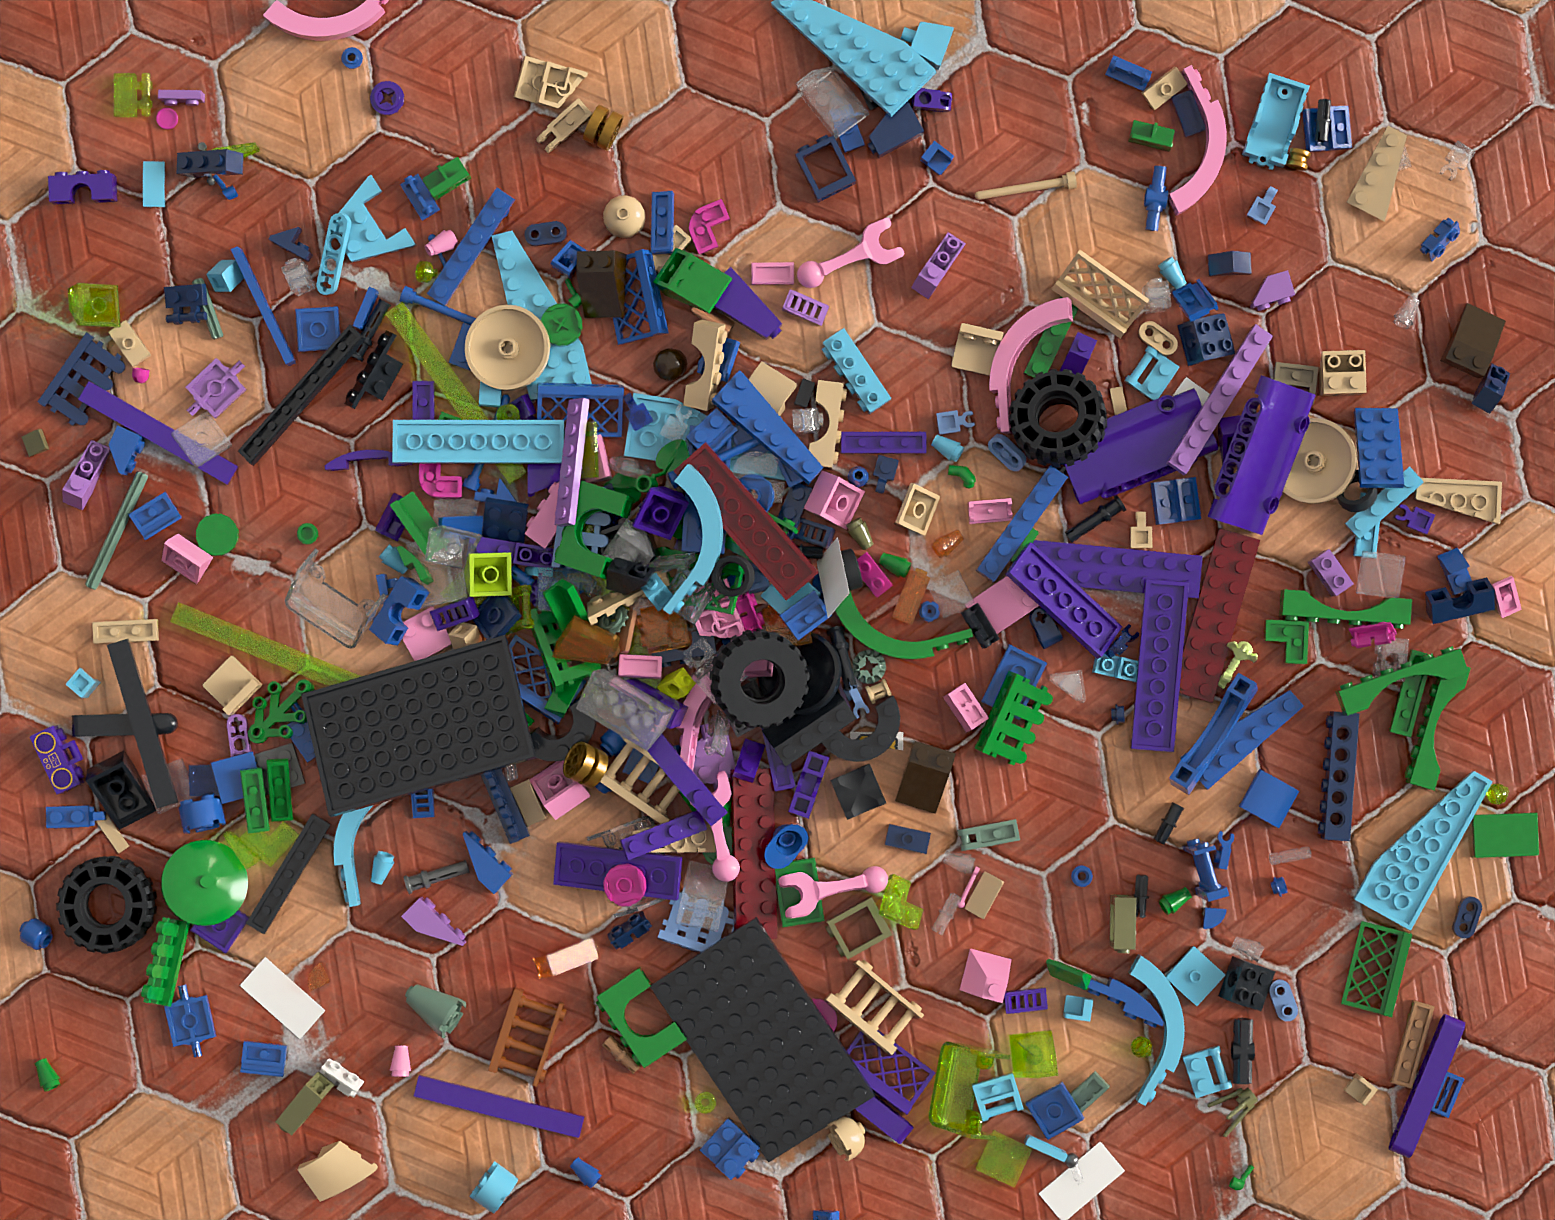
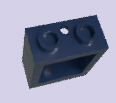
M825 135L816 140L817 144L811 147L807 144L797 150L798 153L795 154V158L818 203L856 184V179L834 136L828 137V135ZM831 145L846 176L819 189L803 158Z

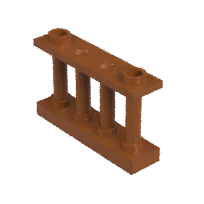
M516 987L488 1071L497 1073L498 1069L506 1068L534 1077L533 1086L537 1087L539 1082L543 1083L547 1070L543 1068L558 1022H563L567 1009L563 1008L564 1002H560L557 1009L527 999L523 995L524 989ZM518 1007H526L554 1016L551 1029L519 1019L520 1016L516 1015ZM519 1027L548 1037L545 1049L514 1040L512 1036H509L511 1029ZM511 1047L542 1057L538 1070L507 1060L503 1056L505 1048L509 1049Z

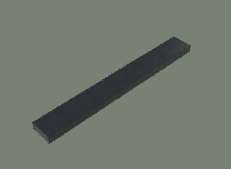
M349 324L242 445L238 452L254 466L366 339Z
M125 639L108 644L107 648L156 808L177 803L179 801L130 641Z

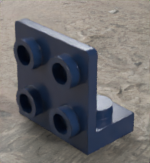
M1224 313L1177 325L1188 366L1235 354Z

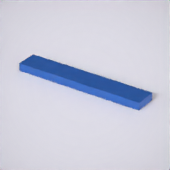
M238 246L232 248L231 251L285 364L288 366L295 364L296 360L243 250Z

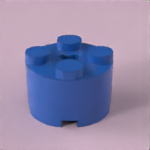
M214 794L202 796L200 801L189 799L180 802L181 806L178 810L184 834H190L191 829H195L197 833L220 827L219 823L226 825L221 799L214 796Z

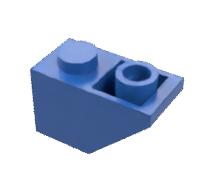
M117 425L108 445L118 472L127 476L128 473H132L136 466V461L134 460L145 446V442H143L145 437Z

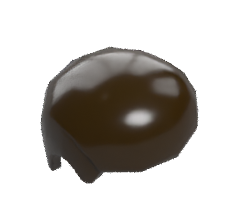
M673 348L660 351L655 356L653 362L655 373L661 379L668 381L675 380L684 375L688 365L686 356L680 350Z

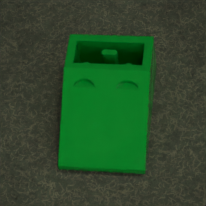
M675 248L653 283L665 296L710 313L732 278L691 253Z

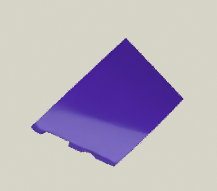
M528 464V497L534 496L535 492L547 488L549 490L554 482L558 483L560 481L561 464Z

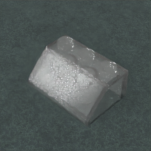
M832 66L813 70L795 83L800 96L835 139L870 114Z

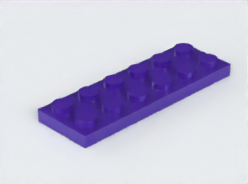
M1032 542L1026 544L1006 573L1017 586L1097 659L1103 656L1122 628L1112 616Z
M559 841L556 845L553 885L604 891L603 882L608 871L619 864L629 863L643 872L646 879L645 897L677 901L679 899L682 857L646 853L627 860L623 849Z

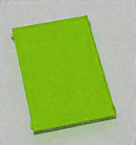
M595 421L587 422L580 479L599 477L597 422Z

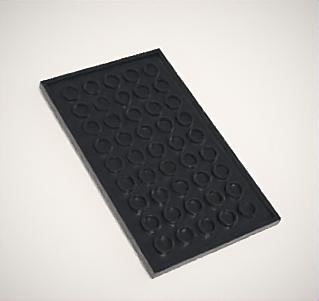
M505 635L301 694L327 811L330 817L536 758Z
M757 917L651 984L650 988L673 1022H676L686 1037L687 1043L754 1142L760 1147V1151L768 1163L828 1126L827 1124L838 1120L875 1096L874 1091Z

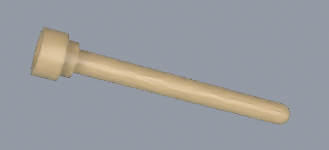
M1072 171L1066 172V175H1062V178L978 191L975 193V198L981 200L1060 186L1074 189L1077 188L1075 172Z

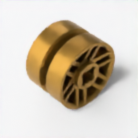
M599 104L587 124L583 140L594 144L598 139L597 146L608 151L620 130L624 116L615 111L609 116V109Z
M578 742L572 746L565 757L563 774L566 778L592 788L605 775L608 766V756L605 752L585 742Z

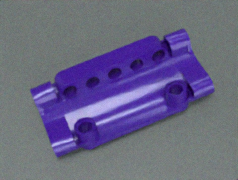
M1261 375L1254 392L1259 396L1258 398H1250L1245 404L1214 487L1215 493L1220 499L1214 498L1208 517L1263 535L1270 514H1273L1278 508L1280 497L1299 447L1309 427L1310 419L1308 414L1316 395ZM1260 405V410L1257 413V407ZM1251 425H1253V429L1249 433V428ZM1245 445V450L1241 453V449ZM1237 465V471L1234 473V468ZM1230 486V490L1226 494V488Z
M1192 388L1175 396L1165 395L1107 418V428L1104 429L1105 436L1103 441H1098V449L1094 453L1090 452L1087 454L1088 458L1082 462L1078 460L1074 462L1075 465L1068 467L1067 464H1064L1078 503L1083 504L1098 498L1100 495L1102 498H1109L1177 471L1166 463L1202 407L1196 390ZM1165 407L1172 408L1170 410H1164ZM1213 433L1194 463L1198 460V457L1218 450Z

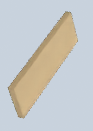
M1122 386L1109 389L1115 415L1127 411Z
M107 813L106 820H96L118 853L129 847Z

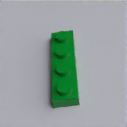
M1072 304V315L1074 319L1078 311V308ZM1072 322L1061 323L1044 330L1023 374L1034 379L1035 375L1040 372L1043 374L1048 373Z
M1410 650L1408 661L1412 660L1413 663L1420 662V657L1427 655V653ZM1413 675L1403 678L1389 732L1407 737L1412 736L1428 675Z

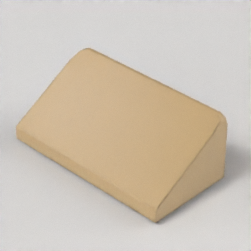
M530 779L510 788L527 826L547 818Z
M984 871L964 909L985 919L1004 881Z

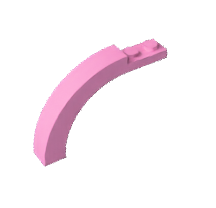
M276 0L263 16L278 29L295 37L315 41L337 40L359 33L375 23L385 13L380 5L382 3L386 4L389 0H366L356 9L330 18H315L301 15Z
M1192 65L1184 68L1181 74L1188 83L1187 86L1202 115L1206 130V147L1203 160L1193 178L1184 186L1168 195V200L1176 216L1194 205L1206 193L1219 173L1226 150V124L1222 108L1218 100L1210 103V94L1206 88L1203 89L1200 83L1202 80L1197 69H1193Z
M1068 297L1046 302L1027 312L1008 330L997 348L990 372V391L998 393V396H995L996 408H999L1000 417H997V427L1005 435L1013 434L1009 421V415L1011 414L1010 383L1016 360L1023 348L1037 334L1052 326L1073 322L1072 301Z
M764 659L752 662L743 671L741 681L754 677H772L774 664ZM713 668L698 680L683 703L688 706L687 712L681 725L676 727L683 733L680 737V756L692 771L700 725L707 709L715 700L710 688L712 681L709 678L710 671Z

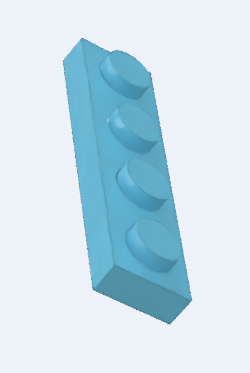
M1410 466L1403 471V488H1384L1377 494L1376 501L1371 507L1365 511L1357 512L1345 523L1358 539L1363 537L1424 483Z

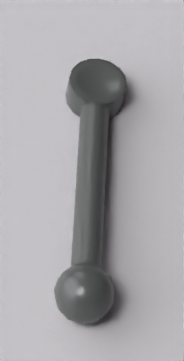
M200 142L198 149L205 151L207 145L204 142ZM212 174L207 179L209 185L215 184Z

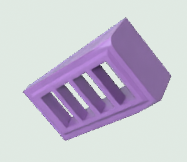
M790 289L782 311L822 326L829 306ZM794 297H795V298H798V300H797L796 305H795V307H794V309H793V308H791L790 306H791L792 301H793V299H794ZM803 300L806 303L804 305L802 312L798 311V309ZM813 304L814 306L809 316L806 312L809 305ZM820 307L822 309L820 311L818 319L814 318V315L816 313L817 308Z

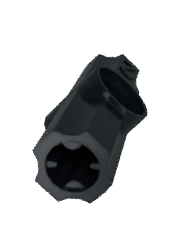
M1234 1018L1233 1041L1231 1042V1059L1233 1060L1232 1082L1235 1084H1252V1061L1255 1058L1253 1019Z

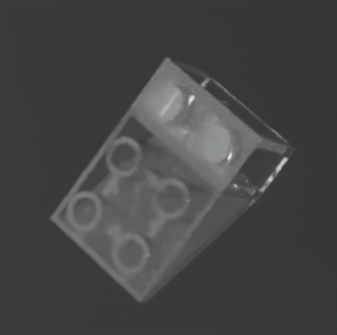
M689 861L676 924L718 932L728 882L720 881L714 876L712 865Z

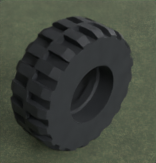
M1051 369L1048 373L1043 374L1040 372L1035 375L1034 379L1025 381L1023 383L1024 387L1018 389L1014 395L1016 400L1011 402L1009 421L1017 446L1021 451H1025L1029 459H1037L1038 464L1043 466L1052 464V467L1057 468L1060 465L1067 464L1068 467L1075 465L1074 462L1078 460L1084 461L1088 458L1087 454L1090 452L1094 453L1098 449V441H1103L1105 436L1104 429L1107 428V412L1102 394L1091 380L1086 381L1083 374L1076 373L1075 375L1072 373V370L1064 369L1063 371H1057V369ZM1065 404L1077 410L1078 418L1076 422L1065 431L1049 432L1039 425L1038 421L1041 414L1051 406Z
M757 629L753 632L750 630L743 631L742 635L738 637L734 635L729 639L730 642L726 646L723 644L720 647L718 657L714 656L712 661L714 666L709 674V678L712 681L710 688L717 705L727 716L738 724H744L746 727L766 729L772 724L778 726L783 723V719L786 717L790 719L795 715L793 711L797 706L799 708L804 702L802 697L804 694H807L809 688L806 685L809 680V672L806 670L807 663L795 645L776 632ZM768 660L775 665L778 671L775 687L769 694L760 698L747 696L740 684L743 671L754 661Z
M102 856L77 865L64 878V884L62 888H59L57 894L59 902L56 903V911L60 913L58 918L59 924H63L66 929L64 931L65 935L68 938L72 937L75 940L74 944L79 947L83 946L87 951L93 953L101 952V954H108L134 945L147 934L148 928H151L154 922L153 916L157 912V906H155L157 894L156 891L153 892L152 880L145 876V871L141 867H137L133 864L134 862L128 859H121L118 856ZM105 884L116 887L125 899L123 917L118 922L109 925L98 922L89 910L91 892L96 887Z

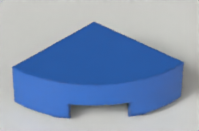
M1204 907L1203 929H1210L1220 924L1226 915L1227 909Z

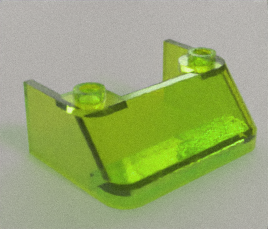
M945 1042L941 1047L929 1110L930 1123L935 1127L970 1139L995 1140V1135L981 1131L982 1116L979 1112L973 1110L975 1094L972 1084L978 1083L980 1069L988 1070L992 1067L994 1058L1010 1059V1055L989 1048Z

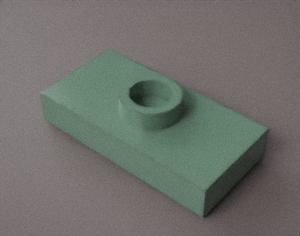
M1094 1071L1070 1095L1082 1113L1106 1092L1110 1086Z

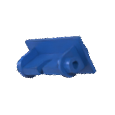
M1113 55L1105 75L1144 91L1152 71Z
M419 174L413 177L412 175L404 179L405 182L400 184L422 221L440 210Z
M1450 218L1443 219L1434 230V233L1439 236L1436 238L1430 234L1421 244L1420 251L1425 255L1429 253L1431 262L1436 257L1439 258L1444 253L1449 242L1455 241L1459 236L1460 228L1457 221L1454 223Z

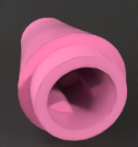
M443 230L425 245V250L429 256L453 250L454 246L458 245V242L451 230Z
M395 1046L390 1067L394 1077H409L411 1067L408 1046Z

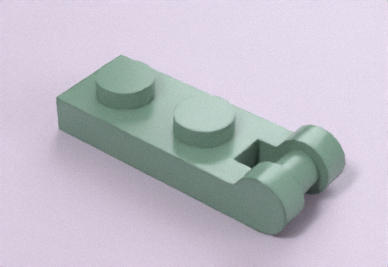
M1016 819L957 830L958 836H961L962 844H960L961 851L1020 840ZM970 834H975L976 842H970Z

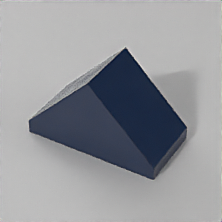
M1228 251L1208 255L1209 276L1252 274L1251 253Z

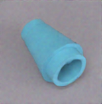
M1173 257L1166 259L1158 265L1159 272L1176 290L1187 283L1178 261L1174 260Z
M938 434L931 444L949 461L953 460L954 462L958 461L964 450L960 442Z
M389 544L380 554L379 558L382 560V563L400 572L402 575L408 570L395 546L392 547Z
M378 851L377 855L374 856L371 875L373 883L383 884L394 864V856L392 854Z

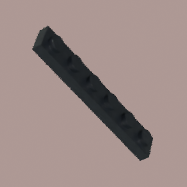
M314 813L310 816L246 922L247 925L262 934H266L332 824Z

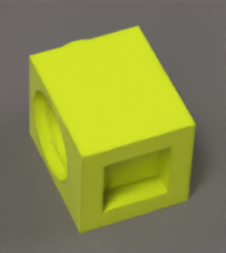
M684 667L667 674L657 688L660 692L678 700L686 696L696 683Z

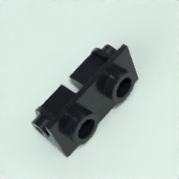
M979 603L961 612L982 649L989 647L1000 639Z

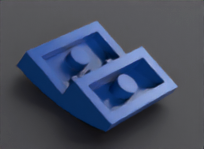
M1348 106L1330 107V120L1332 122L1329 123L1328 142L1315 141L1316 122L1314 121L1317 119L1318 108L1302 110L1306 151L1321 152L1352 148Z
M1196 477L1150 483L1156 525L1201 519Z
M1259 769L1239 807L1280 828L1299 791Z

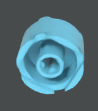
M494 1161L488 1171L481 1177L478 1186L474 1188L469 1197L494 1214L502 1205L504 1199L510 1194L518 1182V1178Z

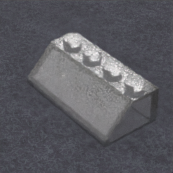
M604 668L592 672L576 707L577 710L646 751L649 750L666 729L674 712L672 708Z

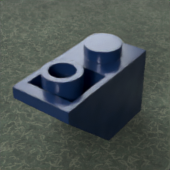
M1491 363L1475 391L1471 404L1490 414L1504 395L1510 373L1504 368Z

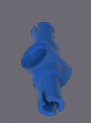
M1154 166L1152 185L1150 184L1149 188H1146L1144 207H1146L1148 214L1145 230L1158 231L1160 213L1167 206L1168 190L1164 186L1167 167Z

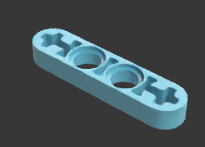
M334 214L329 221L316 283L317 290L323 295H331L338 288L351 228V220L346 214ZM341 219L344 222V226L339 228V224H336V221ZM334 231H339L338 233H343V235L333 233ZM334 238H338L341 242L338 250L333 249L331 246ZM331 258L336 261V268L333 271L327 267V261ZM325 273L334 274V277L325 276ZM328 281V284L331 285V288L326 290V287L323 286V283Z

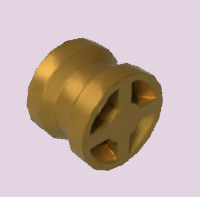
M1291 148L1289 152L1291 157L1287 161L1286 166L1306 171L1308 168L1307 159L1310 158L1311 153L1303 149Z

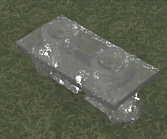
M717 710V715H712L709 719L707 734L713 736L706 737L704 750L707 755H714L715 752H718L724 757L730 721L720 710Z

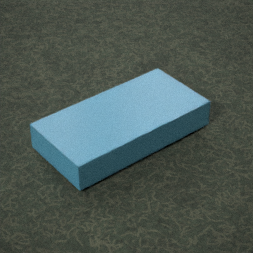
M1029 1134L1025 1137V1145L1065 1162L1068 1156L1066 1151Z

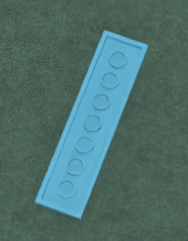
M393 420L392 462L562 464L565 421Z

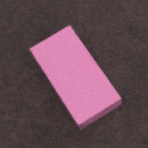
M794 262L751 263L752 285H794Z
M619 654L618 677L661 679L662 656Z

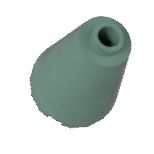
M416 984L414 987L410 986L405 994V997H407L406 1003L441 1038L446 1037V1032L450 1034L463 1016V1013L460 1012L462 1006L466 1008L464 1000Z

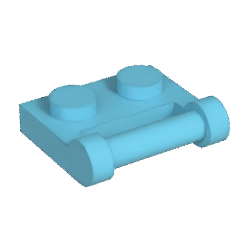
M1148 346L1141 361L1132 374L1128 375L1124 381L1153 401L1160 397L1180 367L1153 347ZM1154 358L1157 360V363L1144 382L1140 384L1137 381L1151 359Z
M1213 1046L1182 1057L1195 1098L1232 1087L1231 1080L1227 1078L1220 1056V1046ZM1212 1056L1220 1083L1214 1084L1205 1057Z
M1013 1073L972 1084L983 1122L989 1120L990 1117L1016 1109L1017 1111L1024 1110ZM1011 1096L1014 1098L1013 1102L986 1109L984 1105Z

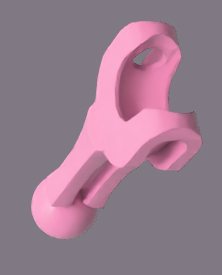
M884 218L866 226L861 242L846 253L820 263L815 261L804 262L797 271V278L800 284L806 288H815L822 283L825 275L858 260L869 258L878 264H888L902 257L905 253L901 247L886 250L879 244L880 233L891 226L890 219Z
M721 771L717 774L718 787L712 794L724 806L730 799L731 789L726 772ZM721 818L711 826L717 857L713 862L712 871L718 880L729 882L737 877L740 866L737 859L730 855L725 841Z
M871 866L865 869L862 875L832 882L814 881L803 872L784 875L778 879L779 885L783 888L794 887L801 895L799 904L789 907L785 911V916L788 919L808 916L815 909L819 900L837 893L863 889L869 893H880L888 884L887 873L878 866Z

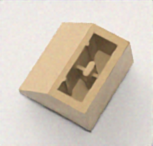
M1365 350L1322 351L1319 368V396L1363 395L1367 393Z

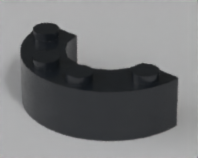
M590 690L571 704L573 725L568 732L562 735H550L538 727L530 733L536 758L545 761L565 760L567 753L576 743L585 742L588 744L595 732L598 720L597 705Z
M892 695L875 706L878 714V723L875 730L868 737L851 739L838 731L822 742L823 745L835 756L848 761L861 762L878 757L892 745L899 731L900 711L896 699Z

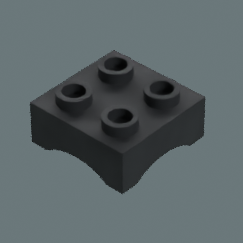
M870 764L830 780L847 820L886 804Z

